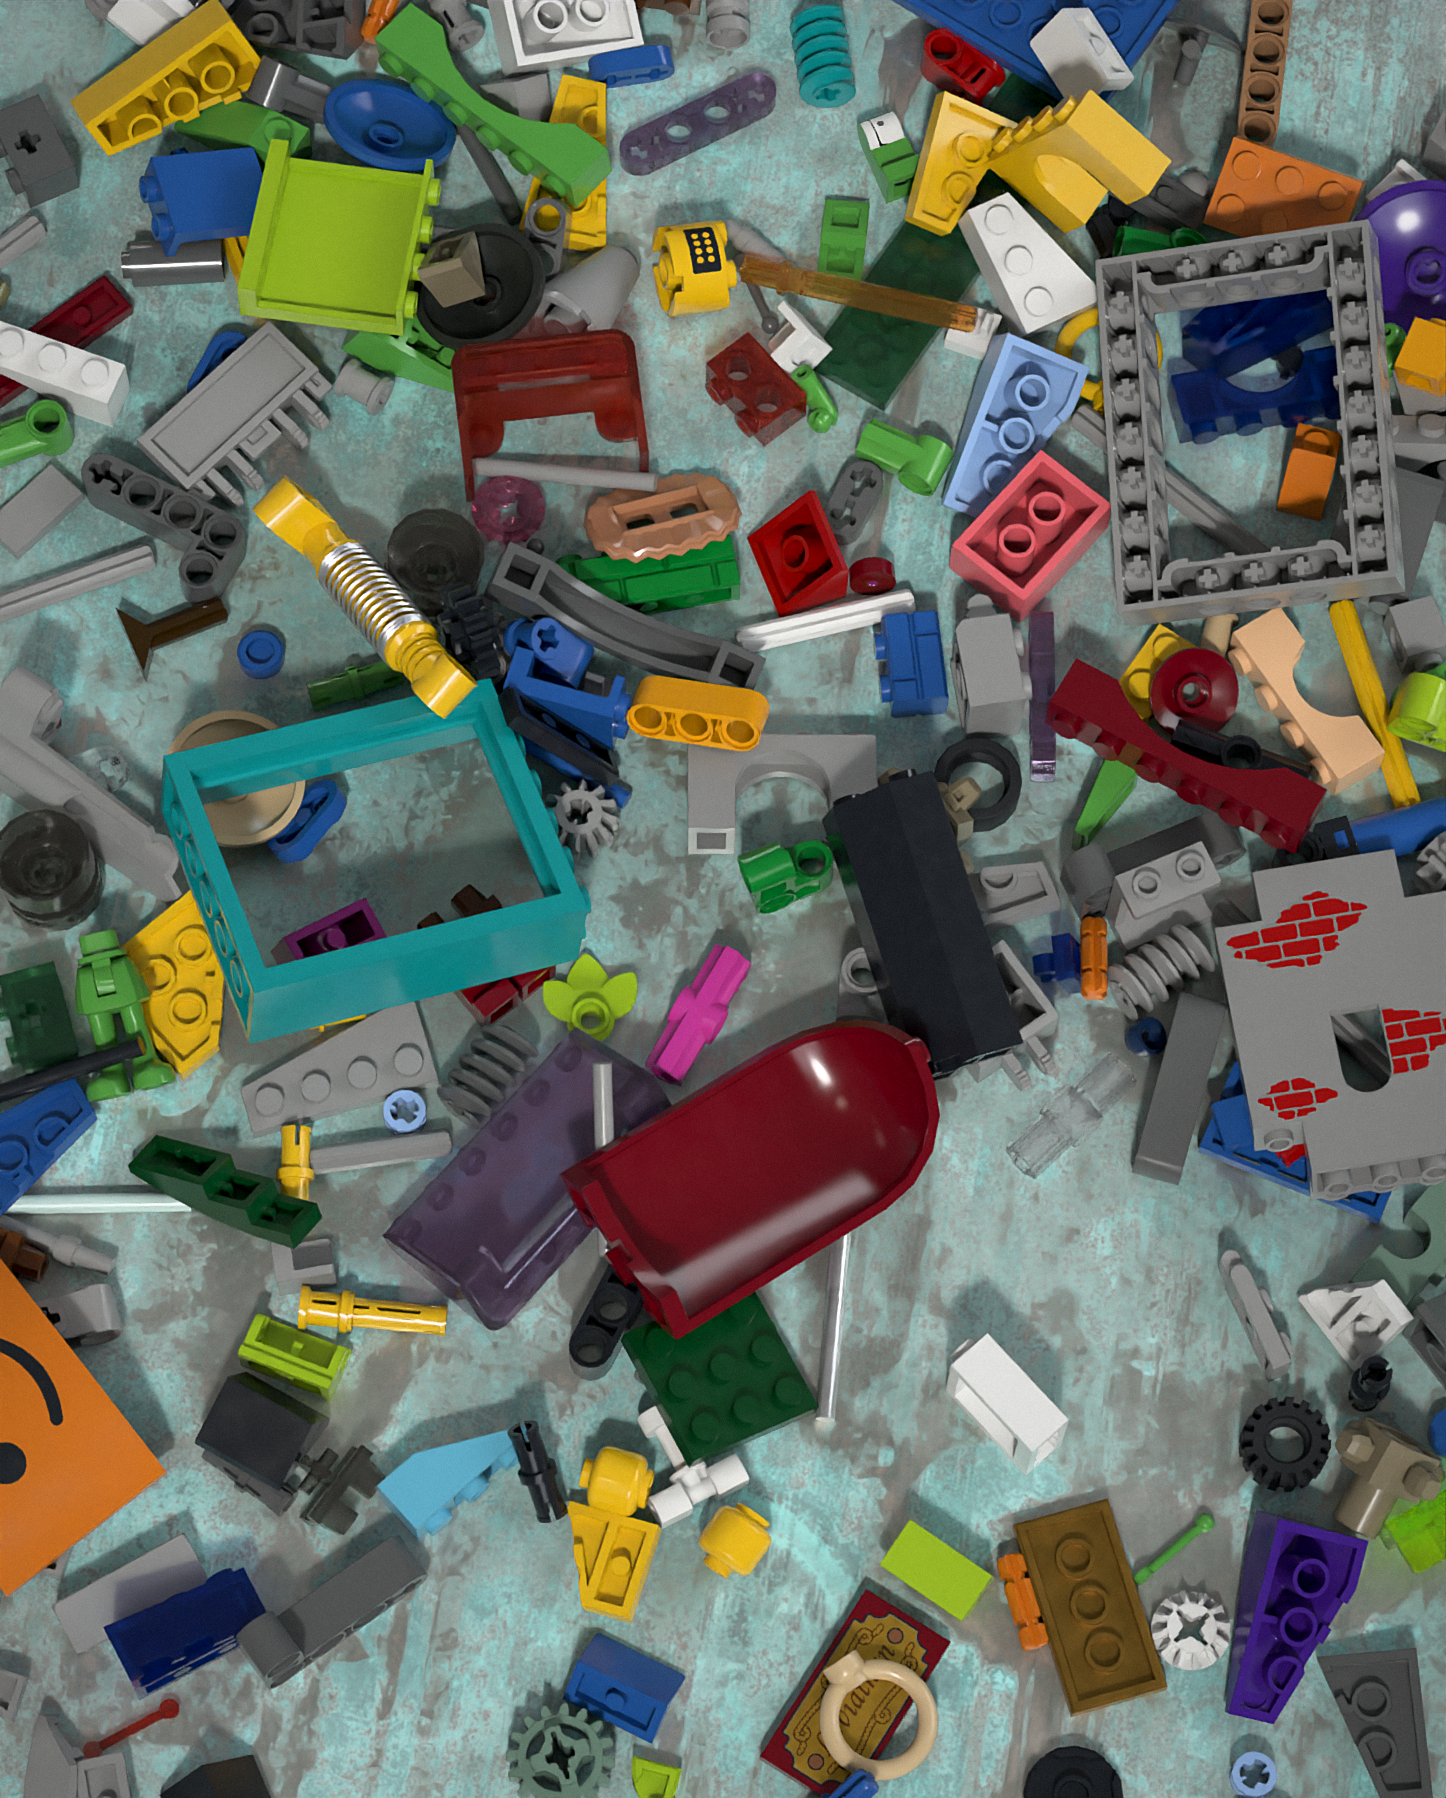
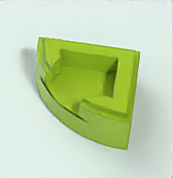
M633 1756L631 1768L632 1781L638 1798H675L682 1769Z

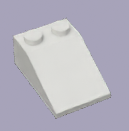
M487 0L504 78L548 72L587 62L593 56L601 53L644 46L634 0Z

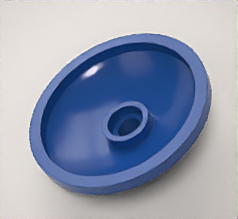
M357 79L340 84L329 93L323 109L324 124L335 142L356 160L377 169L405 173L422 172L425 168L426 159H432L434 167H437L449 158L456 140L455 127L452 121L433 100L429 103L425 102L412 88L392 81Z

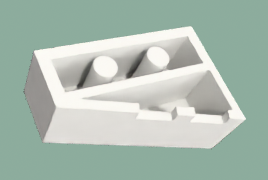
M1008 192L967 210L957 222L1012 335L1027 340L1071 320L1084 311L1098 306L1097 285Z

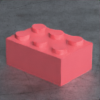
M1040 450L952 544L949 568L980 593L986 596L989 595L988 597L992 599L994 604L1021 623L1108 528L1111 503L1044 451Z

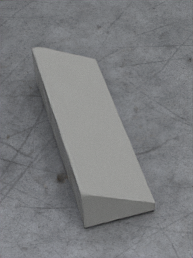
M182 1533L52 1605V1609L79 1656L209 1584L210 1580L185 1533Z

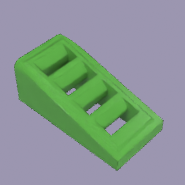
M1103 760L1075 825L1071 847L1073 850L1077 851L1088 846L1134 791L1138 780V775L1134 769L1117 760Z

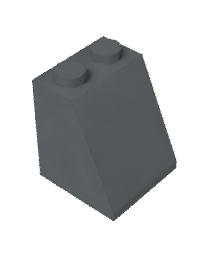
M1396 467L1405 592L1350 599L1351 601L1368 605L1372 611L1382 615L1387 614L1389 607L1409 601L1446 484L1445 481ZM1345 490L1330 540L1339 542L1348 553L1351 552L1349 526L1345 522L1343 510H1348L1347 491Z

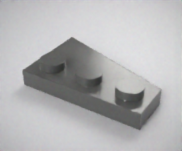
M1417 1648L1316 1657L1379 1798H1433Z

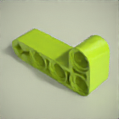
M1414 672L1409 674L1399 683L1386 730L1398 737L1446 753V680L1426 673Z

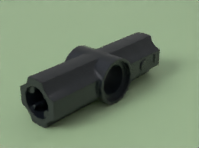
M1181 719L1170 744L1191 756L1208 763L1234 769L1237 768L1231 766L1228 762V759L1232 757H1240L1246 760L1250 766L1245 769L1266 770L1286 767L1309 779L1312 770L1310 765L1262 749L1256 740L1249 736L1236 735L1229 737Z

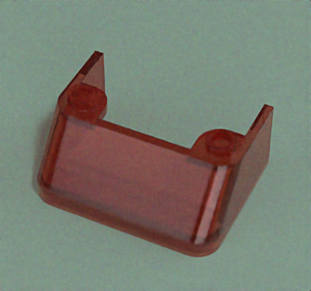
M604 329L474 343L461 347L454 354L451 361L466 502L475 501L472 459L489 457L500 450L504 442L503 422L593 412L595 427L599 435L613 443L634 441L638 472L649 473V450L634 342L627 333L618 329Z

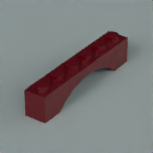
M1077 658L1049 701L1045 723L1050 725L1058 735L1066 739H1076L1092 747L1100 757L1106 760H1117L1134 769L1136 774L1142 779L1151 783L1158 782L1175 791L1187 803L1193 805L1200 804L1212 810L1229 825L1235 827L1242 826L1259 835L1266 844L1273 848H1284L1295 854L1321 810L1327 789L1286 767L1266 770L1234 769L1208 763L1182 752L1162 739L1140 718L1127 700L1117 679Z

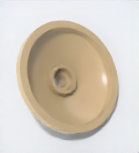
M240 710L216 711L199 717L187 725L174 739L168 754L280 727L272 721L251 712ZM305 780L204 804L203 807L218 846L230 848L250 847L277 836L295 817L303 799Z

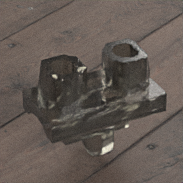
M362 1444L358 1448L351 1446L332 1472L329 1469L338 1459L339 1455L330 1448L324 1451L318 1461L304 1454L298 1464L307 1475L298 1488L310 1496L319 1483L322 1486L298 1518L309 1526L321 1525L323 1528L339 1536L344 1535L356 1520L358 1513L342 1502L340 1497L350 1485L366 1499H370L377 1492V1485L386 1478L378 1467L369 1460L373 1453Z

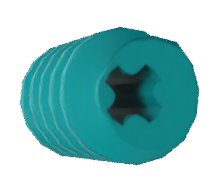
M818 5L805 9L792 19L789 27L793 38L792 48L795 53L794 62L798 69L796 75L800 84L799 93L801 99L809 105L820 108L839 107L848 103L854 98L856 93L855 86L851 85L854 80V74L849 69L852 61L850 55L847 54L849 50V43L845 39L847 29L845 24L842 23L845 17L843 10L834 5Z

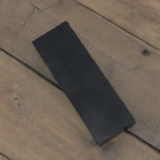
M508 686L498 696L506 724L509 728L608 788L620 778L617 764L609 746L513 687Z

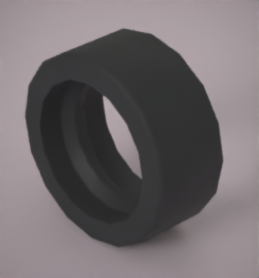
M984 738L963 739L948 747L936 763L934 776L936 782L946 783L949 787L951 774L958 766L964 763L981 762L991 765L998 770L1003 777L1005 787L999 801L988 808L975 809L970 807L967 809V812L974 819L973 833L991 831L1006 823L1016 810L1022 787L1020 765L1013 754L996 741Z

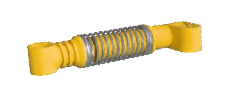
M283 475L252 508L258 518L269 529L310 561L315 568L316 578L327 594H329L392 670L404 673L412 683L410 687L414 693L438 716L445 719L478 685L470 673L441 646L435 627L369 549L357 540L351 539L321 503L296 482Z

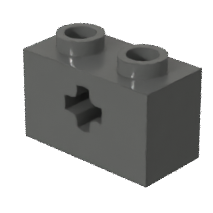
M39 94L1 109L0 158L5 157L10 167L5 170V175L15 196L23 193L29 207L32 208L79 188L75 165Z

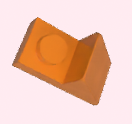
M1298 423L1276 511L1316 521L1321 520L1342 439L1340 433Z

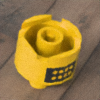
M707 220L656 227L652 239V252L661 251V254L659 256V265L653 266V277L660 306L663 312L669 311L668 317L722 311L729 308L730 297L728 288L736 287L737 273L733 260L726 261L724 247L727 245V231L722 220Z

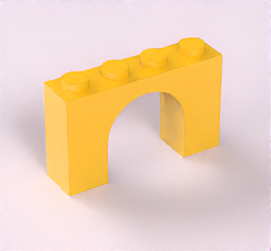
M1089 89L1075 97H1072L1070 94L1067 95L1054 108L1050 105L1046 106L1034 118L1030 116L1025 117L1013 129L1010 126L1004 128L991 145L995 151L986 165L1062 232L1068 233L1086 224L1108 192L1105 187L1128 205L1150 193L1171 160L1095 92Z

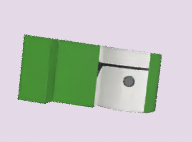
M890 111L858 123L857 132L861 147L886 204L910 195L920 156L919 154L915 155L908 139L904 136L900 122L894 112ZM909 179L905 184L895 186L896 183Z

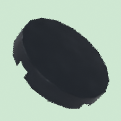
M1080 1746L1056 1748L1040 1758L1028 1772L1022 1793V1798H1124L1121 1779L1115 1769L1113 1770L1112 1766L1105 1761V1758L1096 1751Z

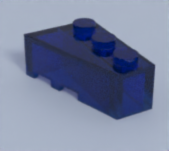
M1327 289L1205 307L1182 328L1183 358L1213 382L1219 383L1334 327L1333 306L1327 297Z
M244 1567L234 1572L232 1568H227L209 1577L205 1584L187 1592L177 1593L161 1603L106 1625L103 1628L139 1700L239 1649L236 1640L237 1634L252 1620L266 1613V1610Z

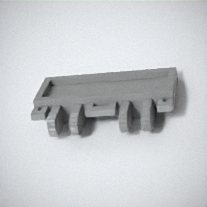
M268 320L137 439V446L181 490L207 503L215 498L217 494L226 504L237 510L244 503L242 496L219 471L227 465L248 487L257 491L265 484L264 480L236 450L240 448L254 462L281 435L295 447L302 450L309 443V439L305 432L284 411L292 405L313 427L323 431L330 424L329 420L321 409L301 390L305 388L319 402L333 389V386L319 373V368Z

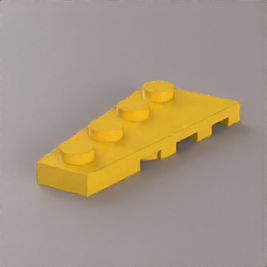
M562 74L549 123H574L606 147V83ZM534 176L519 225V232L522 234L524 233L528 208L533 202L541 198L551 197L542 187L541 181ZM605 178L577 208L564 198L561 199L568 204L572 212L568 248L594 254L606 247ZM551 205L544 206L538 215L539 223L545 230H555L560 222L558 210Z

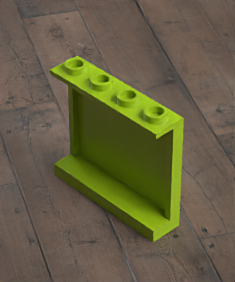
M271 138L237 287L240 315L404 336L407 319H415L417 312L418 292L413 291L415 281H421L417 270L426 255L421 253L423 243L430 244L432 239L434 217L429 216L430 206H438L441 194V179L434 178L433 160L426 159L424 173L420 175L291 158L289 141Z

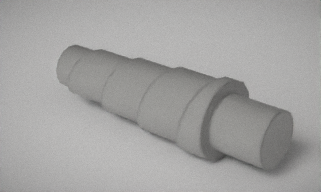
M730 218L725 222L727 239L733 242L732 247L757 260L765 267L771 268L780 276L789 279L793 275L797 266L763 240L759 234L747 225L744 227L740 226Z

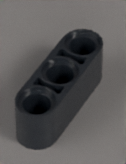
M610 1264L603 1274L569 1342L570 1367L578 1377L588 1381L599 1380L610 1371L623 1346L620 1340L626 1332L631 1331L643 1308L642 1302H644L639 1287L634 1281L625 1286ZM609 1302H616L623 1305L626 1312L622 1317L611 1320L605 1318L600 1313V1309ZM594 1344L603 1349L604 1355L595 1362H587L578 1356V1351L585 1345Z

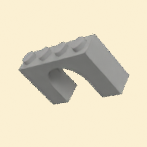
M762 732L758 745L748 751H734L688 744V854H735L736 804L746 789L761 780L772 777H790L804 781L822 795L828 812L834 807L833 801L851 794L858 793L861 795L876 788V735H861L854 732L842 735H815L809 732L766 734Z

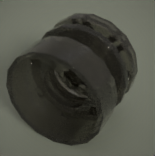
M443 508L422 509L407 515L394 527L387 544L384 568L435 628H440L437 615L444 613L439 600L442 598L440 594L442 588L464 581L466 585H470L473 596L478 595L485 561L484 543L476 527L462 515ZM427 575L437 576L436 581L427 580Z
M44 809L26 812L9 821L0 831V887L17 918L31 928L54 932L68 930L80 924L98 907L104 891L103 869L85 833L77 822L65 813ZM55 875L56 881L49 884V877Z

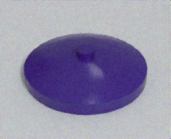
M1420 180L1404 183L1381 193L1371 200L1357 214L1353 221L1368 219L1378 237L1384 324L1389 322L1395 323L1404 329L1407 336L1415 317L1429 321L1431 318L1446 321V181Z

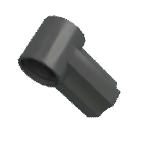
M263 54L245 96L274 111L282 113L283 110H287L324 125V105L334 87L301 74L299 69L279 59Z

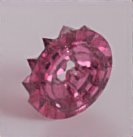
M510 475L496 477L483 484L475 494L472 502V517L476 530H480L489 542L494 540L503 543L505 546L510 541L513 543L519 541L527 543L531 535L536 531H540L545 516V502L539 489L524 478ZM517 500L516 510L519 517L510 516L500 524L501 511L497 507L508 508Z

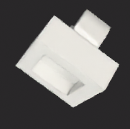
M959 302L944 341V348L983 361L992 337L998 334L1002 323V315Z

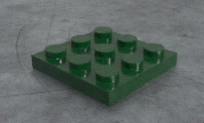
M756 1292L751 1293L678 1340L668 1334L656 1321L626 1332L620 1340L689 1468L814 1414L819 1407Z

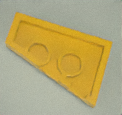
M944 91L936 94L904 220L939 236L950 234L976 194V187L986 171L990 169L986 163L995 151L991 147L993 141L1004 128L1010 126L1013 129L1018 123L949 92Z

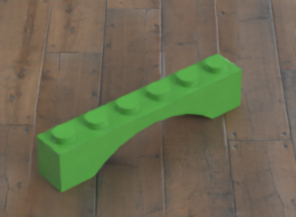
M411 2L374 38L380 56L378 62L393 78H398L399 76L404 78L422 100L428 103L433 100L440 105L445 115L455 125L462 127L465 124L475 132L478 140L491 151L498 149L508 156L509 162L519 173L524 176L530 173L540 180L542 187L551 197H556L560 200L564 198L577 208L612 172L607 148L574 123H546L524 119L505 112L484 100L465 82L454 66L443 26Z

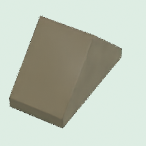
M474 231L431 244L417 273L420 280L443 308L486 295L478 242Z

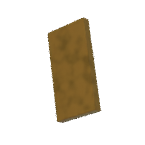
M1108 1498L1014 1524L1012 1528L1019 1552L1024 1557L1028 1570L1026 1575L1027 1578H1030L1041 1612L1040 1620L1046 1628L1049 1649L1070 1716L1074 1717L1165 1691L1168 1686Z

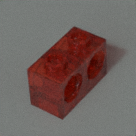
M749 332L706 363L705 388L709 396L718 405L725 404L734 414V420L739 429L749 438L754 435L764 447L806 416L807 395ZM733 372H742L748 377L743 380H734L728 377V375ZM761 404H772L778 409L773 412H763L757 407Z

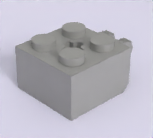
M979 593L969 598L968 602H966L964 619L955 629L956 638L953 659L950 662L964 739H992L1020 735L1022 718L1029 717L1028 699H1032L1029 672H1021L1019 657L1024 655L1020 628L1012 629L1009 613L996 615L995 608H993L994 603L988 597L989 595L986 596Z
M1001 940L992 946V950L1024 1043L1011 1054L969 1065L965 1068L977 1084L1002 1068L1020 1092H1024L1032 1087L1031 1079L1028 1072L1016 1058L1027 1052L1036 1067L1044 1075H1050L1056 1071L1053 1058H1051L1041 1042L1055 1033L1059 1017L1054 1006L1006 942Z

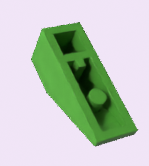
M222 101L199 111L200 117L186 123L183 120H179L174 125L176 131L214 151L254 147L262 174L271 138L289 141L291 158L310 160L313 155L309 128L272 109L240 101H234L227 105Z
M417 315L415 319H407L404 336L348 329L341 347L345 352L378 371L473 399L480 397L494 359L480 351H456L439 344L425 331Z

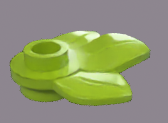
M587 953L583 954L573 965L566 983L553 980L543 983V1001L547 1011L553 1017L567 1023L568 1031L575 1040L587 1045L601 1043L611 1035L615 1020L625 1016L632 1010L638 993L635 973H622L608 979V975L601 965ZM592 1016L597 1018L600 1023L596 1028L588 1029L582 1025V1021L586 1017Z

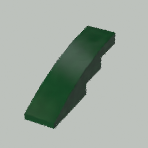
M155 1135L128 1164L130 1173L194 1210L252 1236L295 1249L322 1219L317 1203L280 1194L273 1178L236 1169L231 1154Z

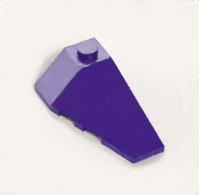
M1259 1510L1256 1511L1244 1557L1225 1706L1226 1713L1270 1724L1275 1723L1305 1674L1304 1666L1318 1643L1323 1644L1331 1629L1328 1627L1343 1603L1348 1604L1356 1591L1369 1541L1303 1521Z

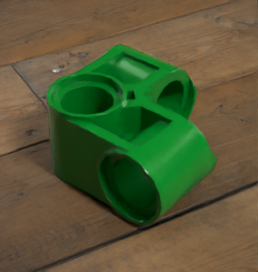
M815 840L804 841L788 848H782L779 842L775 841L737 856L740 873L758 914L773 913L793 902L816 893H821L832 883L834 875L832 851L822 842ZM812 859L818 860L824 865L822 870L817 873H806L800 868L802 863Z

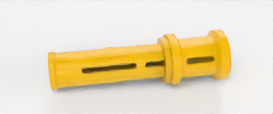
M302 1285L298 1311V1329L305 1330L308 1325L338 1328L339 1333L347 1334V1331L352 1332L353 1327L433 1334L445 1337L448 1305L357 1298L356 1293L351 1292L349 1289H343L342 1293L339 1294L311 1291L310 1286Z

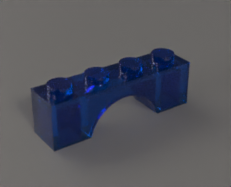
M1332 345L1305 350L1301 367L1295 377L1286 385L1267 392H1253L1241 389L1226 380L1216 367L1171 375L1167 399L1179 444L1192 441L1195 444H1206L1216 440L1219 436L1235 433L1240 436H1250L1260 432L1263 428L1282 425L1284 428L1297 427L1298 423L1304 424L1307 420L1326 417L1329 420L1341 419L1339 393L1333 381V376L1338 375L1335 347Z

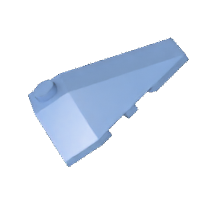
M1010 333L994 335L976 379L941 505L976 519L1028 462L1045 447L1046 441L1062 422H1065L1074 411L1090 367Z

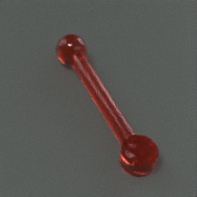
M173 1699L164 1700L160 1704L158 1711L99 1742L94 1740L88 1741L83 1747L84 1756L87 1759L99 1757L102 1755L103 1750L162 1719L167 1721L176 1719L180 1712L178 1703Z

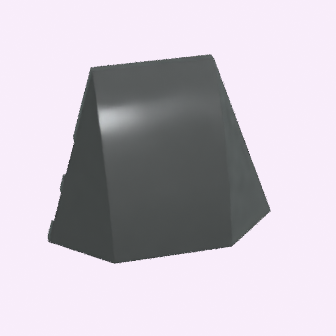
M243 0L231 16L251 45L347 60L364 43L361 27L365 19V0Z

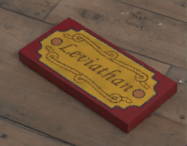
M866 1589L763 1750L760 1760L818 1797L824 1793L831 1794L852 1773L834 1760L827 1750L820 1732V1705L824 1693L830 1684L823 1671L856 1649L863 1661L884 1659L897 1662L914 1671L927 1683L951 1642ZM882 1679L865 1681L846 1695L840 1708L839 1725L846 1743L859 1755L868 1759L878 1760L912 1707L913 1699L901 1686L891 1681Z

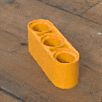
M648 676L639 682L626 718L630 728L641 736L734 751H748L754 749L759 743L770 712V706L765 696L751 689L665 676Z

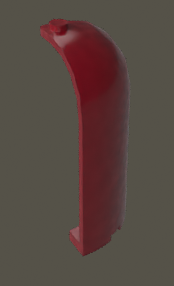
M873 1020L836 1021L803 1030L767 1047L560 1173V1176L586 1227L590 1228L594 1225L598 1228L610 1246L611 1250L606 1252L604 1256L625 1286L633 1281L635 1282L643 1296L644 1302L642 1304L645 1311L668 1334L678 1340L880 1214L915 1184L933 1152L940 1118L935 1083L928 1066L931 1056L926 1045L919 1037H912L894 1026Z

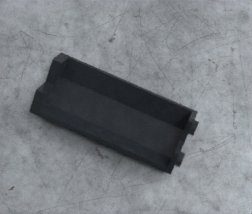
M907 769L889 776L888 783L861 795L858 793L851 794L833 801L834 807L823 817L822 823L888 1023L912 1037H919L924 1042L931 1056V1060L928 1062L934 1082L955 1077L966 1066L1011 1054L1024 1042L934 773L929 771L917 774L915 769Z

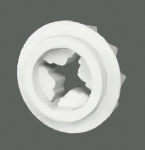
M1183 1590L1170 1597H1166L1158 1606L1151 1621V1636L1156 1651L1167 1663L1183 1670H1200L1217 1662L1226 1651L1230 1639L1231 1623L1223 1610L1222 1604L1214 1601L1205 1592L1197 1593ZM1181 1617L1186 1618L1190 1622H1194L1197 1619L1201 1620L1203 1617L1206 1618L1199 1631L1205 1646L1200 1640L1197 1641L1192 1636L1187 1637L1185 1640L1182 1638L1177 1643L1174 1641L1178 1638L1183 1628L1180 1621Z

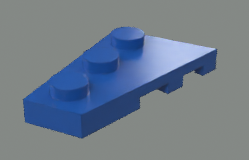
M76 1079L51 1086L0 1114V1217L98 1120L93 1107L88 1102Z

